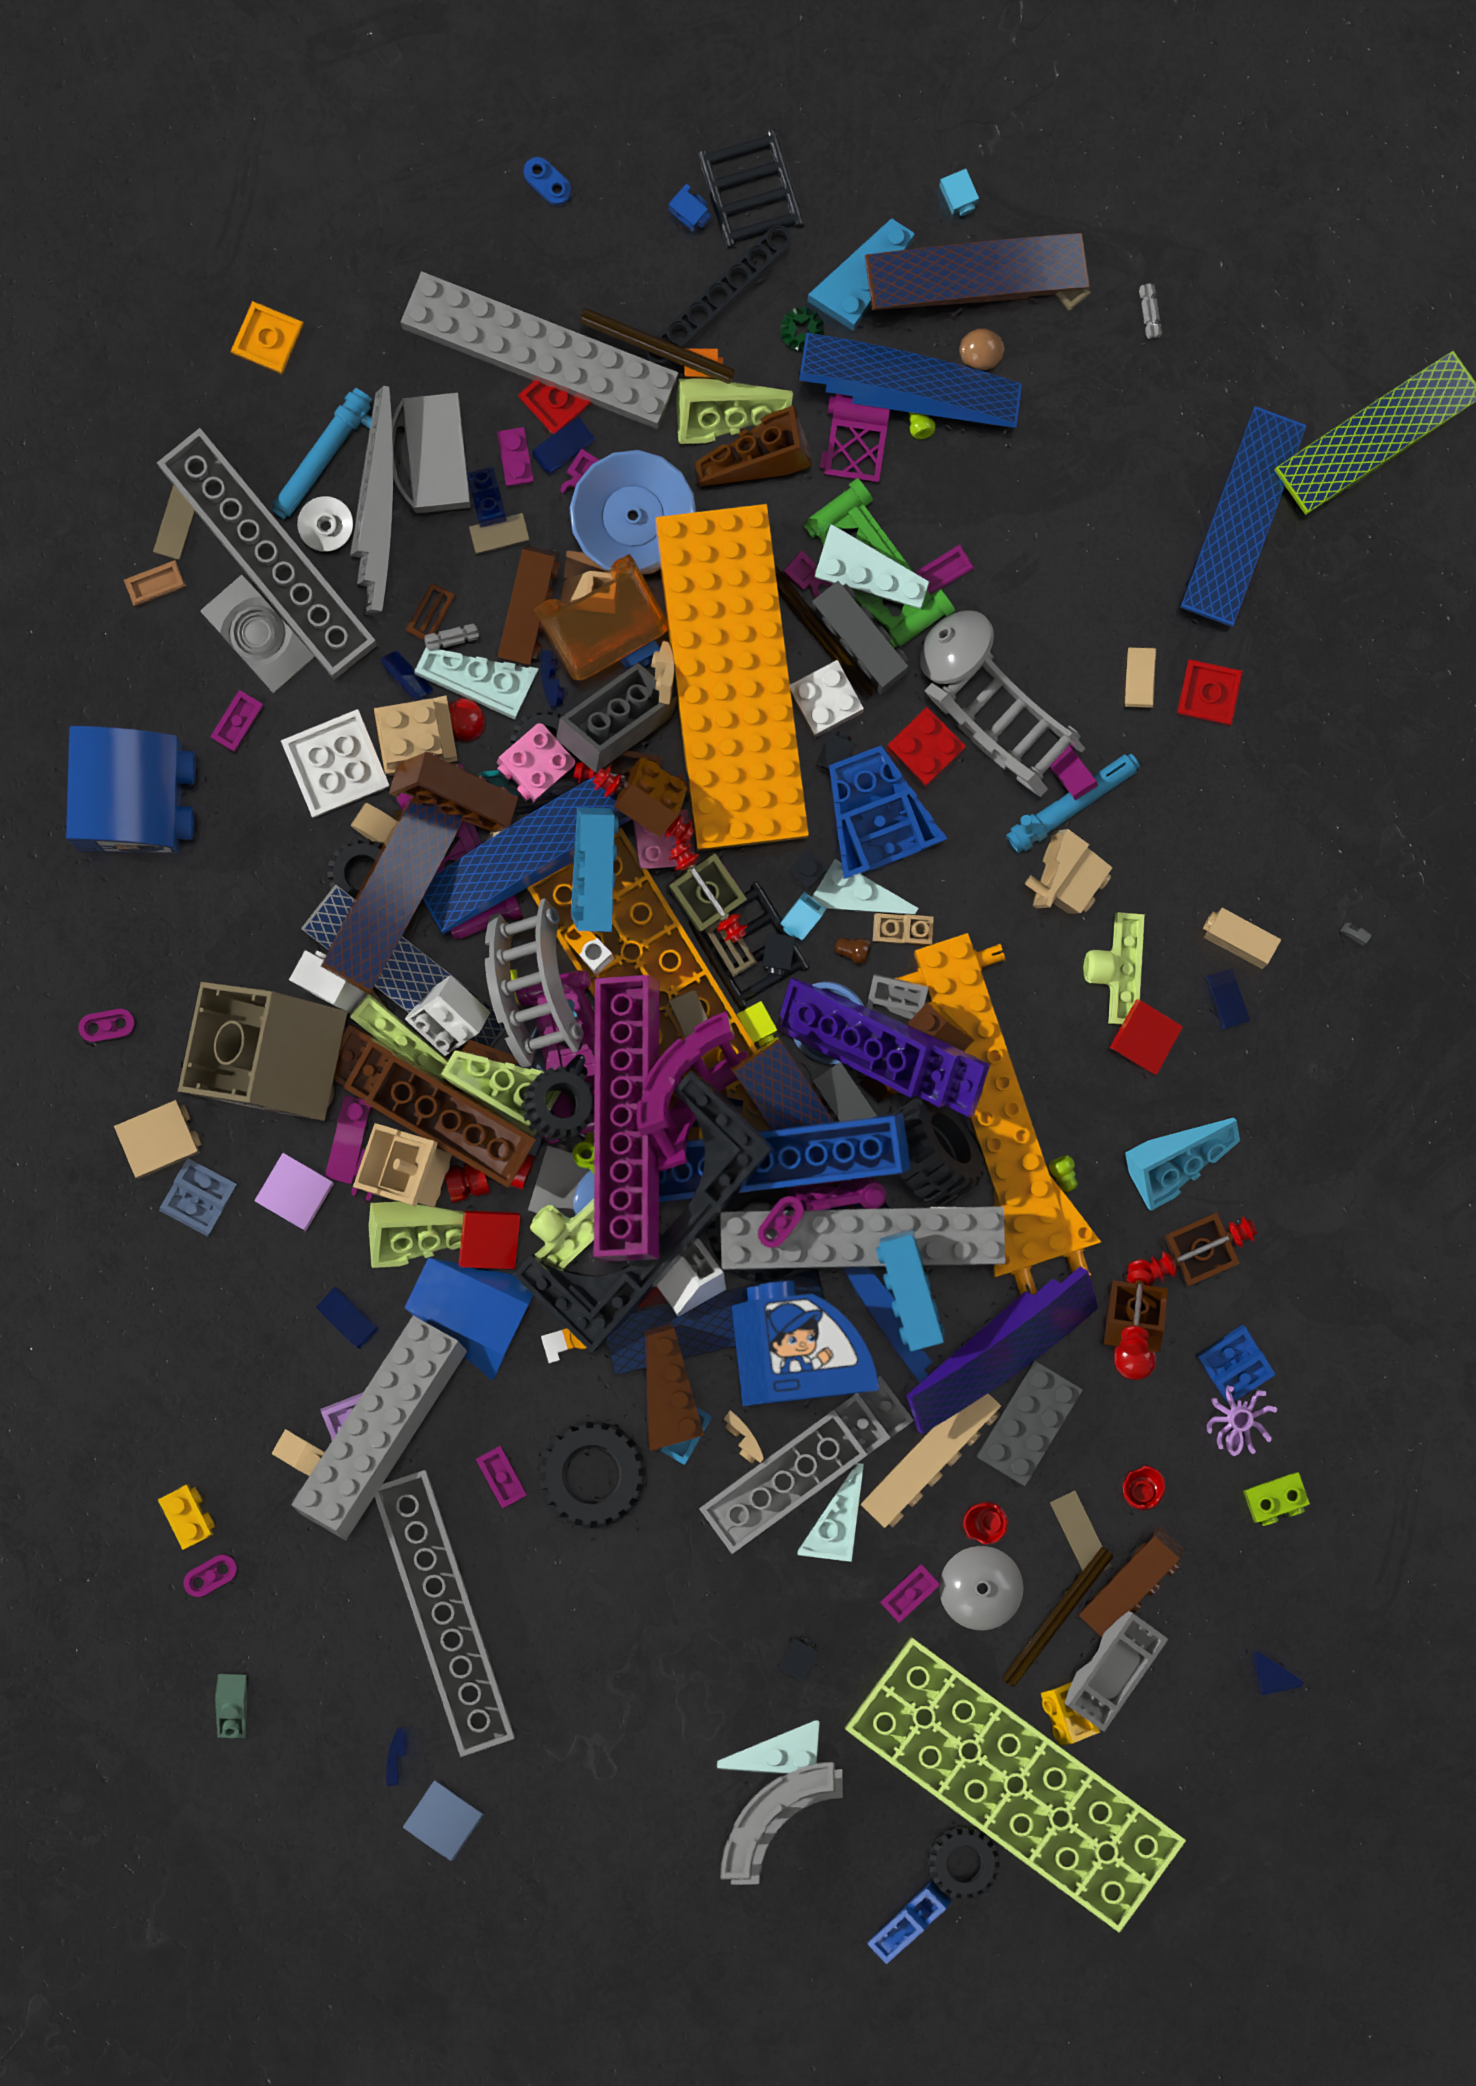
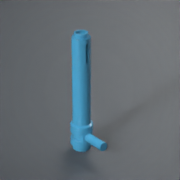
M355 388L353 392H349L344 398L346 402L343 406L339 405L336 409L333 420L272 503L274 507L271 511L281 519L285 520L287 516L290 517L352 429H356L360 423L370 429L372 417L367 413L371 409L370 404L373 400L358 388Z
M1124 754L1093 775L1098 786L1079 799L1074 800L1068 792L1036 815L1022 816L1021 825L1016 824L1010 828L1011 832L1006 834L1010 844L1018 853L1022 850H1029L1033 847L1032 844L1035 841H1042L1048 837L1047 833L1137 773L1136 769L1140 767L1138 761L1132 754L1128 756Z

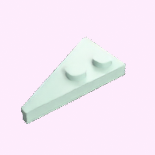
M834 859L812 898L827 909L874 913L885 912L903 915H915L918 910L916 906L861 874L844 879L842 863Z
M855 1464L799 1548L798 1555L851 1562L864 1464Z
M810 1722L717 1761V1769L789 1774L799 1768L817 1764L820 1722Z

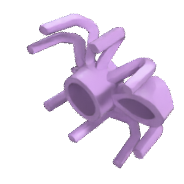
M1227 1385L1226 1397L1231 1410L1221 1405L1217 1398H1212V1404L1228 1416L1213 1417L1207 1423V1431L1211 1434L1212 1425L1215 1422H1228L1229 1424L1218 1433L1216 1442L1219 1449H1223V1435L1231 1428H1234L1225 1438L1229 1453L1236 1456L1242 1451V1431H1244L1247 1447L1254 1454L1256 1450L1252 1445L1249 1428L1251 1426L1256 1427L1267 1442L1271 1441V1436L1260 1423L1253 1421V1418L1269 1411L1276 1412L1277 1408L1266 1406L1251 1413L1259 1396H1266V1391L1258 1390L1253 1395L1247 1408L1248 1402L1244 1401L1241 1405V1400H1238L1236 1406L1231 1394L1234 1387Z

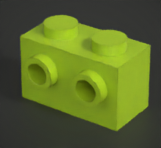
M1299 1472L1243 1491L1254 1523L1261 1522L1263 1526L1279 1521L1277 1516L1288 1512L1289 1517L1305 1512L1304 1506L1310 1504Z

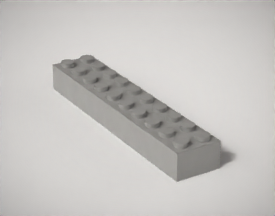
M422 271L401 320V326L404 330L523 377L556 387L583 400H589L594 405L658 429L678 381V372Z
M200 428L157 462L161 471L334 680L377 646L371 634Z
M1004 1207L804 1211L799 1223L785 1241L776 1248L765 1247L758 1239V1229L771 1211L721 1212L722 1270L886 1267L885 1263L880 1264L876 1252V1247H880V1238L912 1229L924 1266L1005 1264ZM784 1211L787 1217H791L795 1213V1211ZM769 1229L766 1235L769 1239H775L777 1231Z
M427 1470L382 1484L374 1497L460 1756L462 1757L515 1739V1734Z

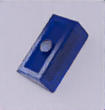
M393 651L380 659L382 666L415 701L424 700L432 693L433 688L424 678L414 674L415 669L398 651Z
M1233 969L1208 975L1206 980L1223 1029L1249 1022L1250 1018Z

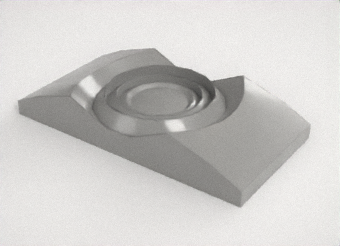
M242 575L200 611L273 694L315 658L292 629Z
M874 974L867 1008L907 1025L924 1006L928 986ZM853 1068L851 1078L854 1083L860 1084L866 1075Z
M1128 1611L1104 1632L1097 1653L1089 1663L1077 1671L1068 1691L1065 1704L1099 1729L1105 1731L1168 1639L1135 1614Z

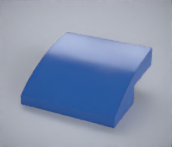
M1241 1325L1196 1354L1228 1405L1229 1402L1226 1397L1227 1385L1234 1387L1231 1394L1235 1402L1276 1375L1244 1325Z

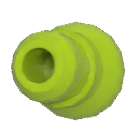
M909 412L912 436L916 439H924L934 434L936 425L929 415Z
M1067 1155L1052 1160L1048 1166L1049 1172L1056 1178L1064 1192L1076 1189L1078 1184L1075 1179L1074 1161Z

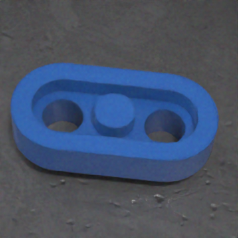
M534 157L526 162L524 177L550 204L557 206L563 205L569 200L571 196L569 182L547 160L541 157ZM534 167H541L543 171L541 174L536 175L532 170ZM556 185L562 187V191L558 194L552 191V188Z

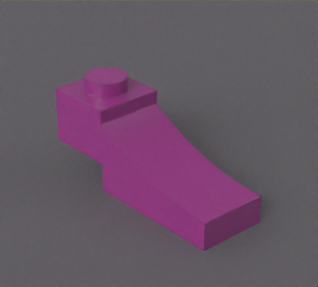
M344 1095L325 1178L351 1185L353 1183L354 1172L359 1161L372 1109L371 1106L364 1103L365 1100Z

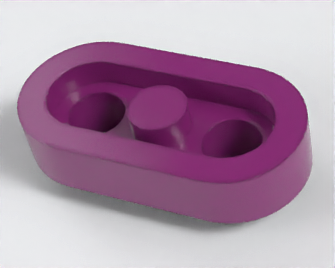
M125 1009L88 1014L79 1023V1033L88 1042L122 1038L132 1033L135 1027V1020L133 1015ZM125 1019L126 1026L122 1029L117 1028V1020ZM91 1024L98 1025L97 1033L92 1034L89 1032Z
M794 1197L782 1198L772 1209L758 1229V1239L762 1245L768 1248H776L789 1236L801 1220L804 1212L803 1205L798 1199ZM787 1206H791L795 1210L794 1215L791 1217H787L784 1214V1208ZM775 1229L777 1237L769 1239L766 1235L767 1230Z
M218 1555L189 1571L184 1578V1588L191 1596H204L231 1581L236 1576L237 1564L228 1555ZM222 1563L228 1566L226 1574H221L218 1571V1567ZM197 1577L202 1578L204 1581V1585L201 1588L194 1586V1580Z

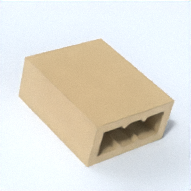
M1221 908L1217 913L1213 911L1203 927L1207 931L1204 938L1261 969L1268 965L1281 941L1278 937L1224 908Z
M174 1100L114 1126L135 1178L140 1179L200 1153L198 1146L202 1145L196 1130L191 1131L187 1121L191 1117L185 1104L180 1105L177 1100Z

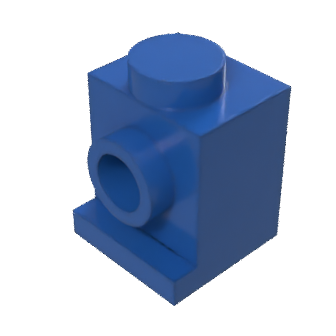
M688 184L668 204L669 211L693 232L698 226L703 228L712 217L708 213L705 200L697 194L692 196L691 187Z
M647 631L621 646L622 655L618 657L626 671L637 663L646 668L652 664L654 652H659L660 648L650 631Z

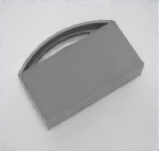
M458 393L403 398L392 419L393 479L399 492L416 513L471 508ZM398 427L405 428L402 457L407 477L411 483L409 488L403 487L395 465L394 444Z

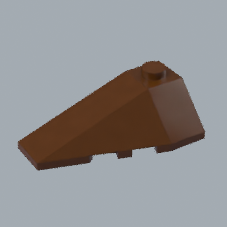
M794 405L767 414L760 419L761 424L750 431H747V429L738 433L740 437L729 445L722 444L697 460L695 467L699 486L783 476L811 467L809 445Z
M927 1002L907 1024L962 1051H965L974 1042V1039L936 1002ZM867 1075L860 1082L878 1102H882L899 1092Z

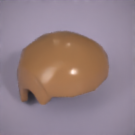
M976 329L968 332L961 340L959 352L965 365H969L979 371L995 368L1002 360L1004 344L1001 338L989 329Z

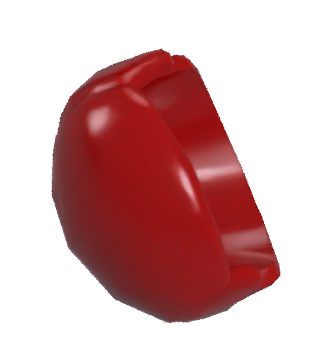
M464 698L449 702L448 708L454 740L470 743L478 739L485 730L486 722L485 715L480 706L473 700Z
M1116 1346L1114 1350L1116 1369L1124 1378L1134 1381L1145 1379L1155 1369L1156 1353L1154 1351H1146L1143 1354L1133 1356L1125 1353L1120 1346Z
M1144 1465L1140 1469L1131 1471L1123 1483L1124 1498L1131 1507L1139 1510H1150L1160 1504L1166 1492L1163 1476L1157 1469Z
M985 1501L975 1504L965 1514L963 1526L970 1539L979 1541L982 1544H992L1000 1541L1006 1534L1009 1519L1001 1506Z

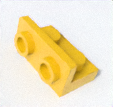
M186 1484L182 1488L158 1499L182 1550L214 1535L211 1530L215 1527L214 1522L208 1512L203 1514L199 1505L203 1501L196 1487L191 1489L190 1485Z
M1072 1682L1041 1693L1042 1705L1052 1724L1053 1736L1060 1746L1072 1744L1100 1733L1097 1726L1065 1704Z

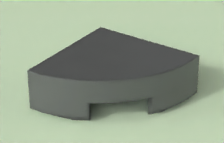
M1345 923L1340 930L1362 946L1372 936L1368 931L1363 928L1358 929L1352 923Z

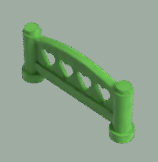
M858 478L848 484L850 487L848 490L808 518L807 522L803 525L812 538L815 536L820 537L823 547L831 524L840 530L859 528L855 537L857 540L912 571L865 506L874 499ZM940 588L931 595L926 591L921 609L904 605L901 614L897 617L892 616L889 613L890 608L883 605L882 601L884 598L853 590L856 595L855 601L860 606H866L874 619L888 629V634L891 637L889 642L894 649L898 646H903L943 615L947 617L956 611Z

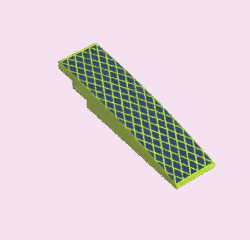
M1452 351L1275 468V472L1304 514L1307 515L1345 489L1352 487L1476 402V382L1454 351Z

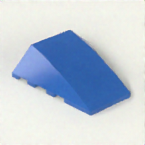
M882 746L829 765L844 879L872 871L948 839L937 826L928 810L925 809L917 798L913 789L910 788L902 777L903 775Z
M428 1258L404 1308L418 1319L458 1340L467 1351L464 1358L494 1381L505 1358V1353L534 1295L513 1274L484 1268L460 1267L459 1263Z

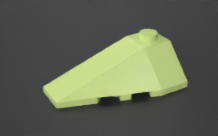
M707 378L678 379L676 414L679 443H708L715 441L717 436L729 432L731 435L740 433L739 429L752 425L757 426L762 423L760 419L767 414L791 406L793 393L788 390L734 382L727 384L720 380Z
M453 1052L441 1073L442 1077L531 1136L538 1132L536 1129L533 1131L529 1129L528 1126L531 1124L529 1120L524 1121L523 1115L526 1112L522 1110L521 1104L525 1100L523 1098L524 1092L540 1073H544L543 1071L533 1068H522L507 1062H496L464 1052ZM552 1090L546 1093L545 1104L549 1111L561 1091Z
M403 1202L371 1203L369 1239L372 1268L402 1266L409 1264V1259L422 1255L428 1258L434 1256L433 1252L445 1248L451 1250L460 1248L464 1211L424 1205L413 1206Z

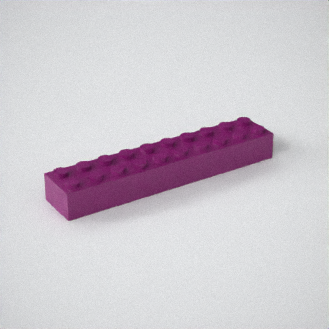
M649 975L595 979L594 1257L604 1262L659 1259L658 1142L653 1133L641 1136L637 1125L638 1101H641L644 1093L642 1087L649 1072L659 1059V981Z

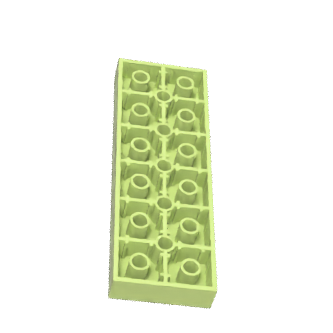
M910 1637L845 1726V1730L1118 1932L1125 1926L1186 1841L912 1637Z

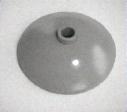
M971 610L951 614L939 621L926 636L920 651V667L923 673L930 680L939 684L954 683L972 674L984 662L991 650L994 640L992 624L983 614Z
M974 1546L958 1552L948 1561L940 1577L939 1594L944 1609L954 1621L969 1629L990 1630L1003 1625L1013 1617L1022 1601L1023 1580L1017 1565L1007 1554L993 1547ZM980 1583L987 1585L988 1589L984 1594H980L977 1591V1586Z

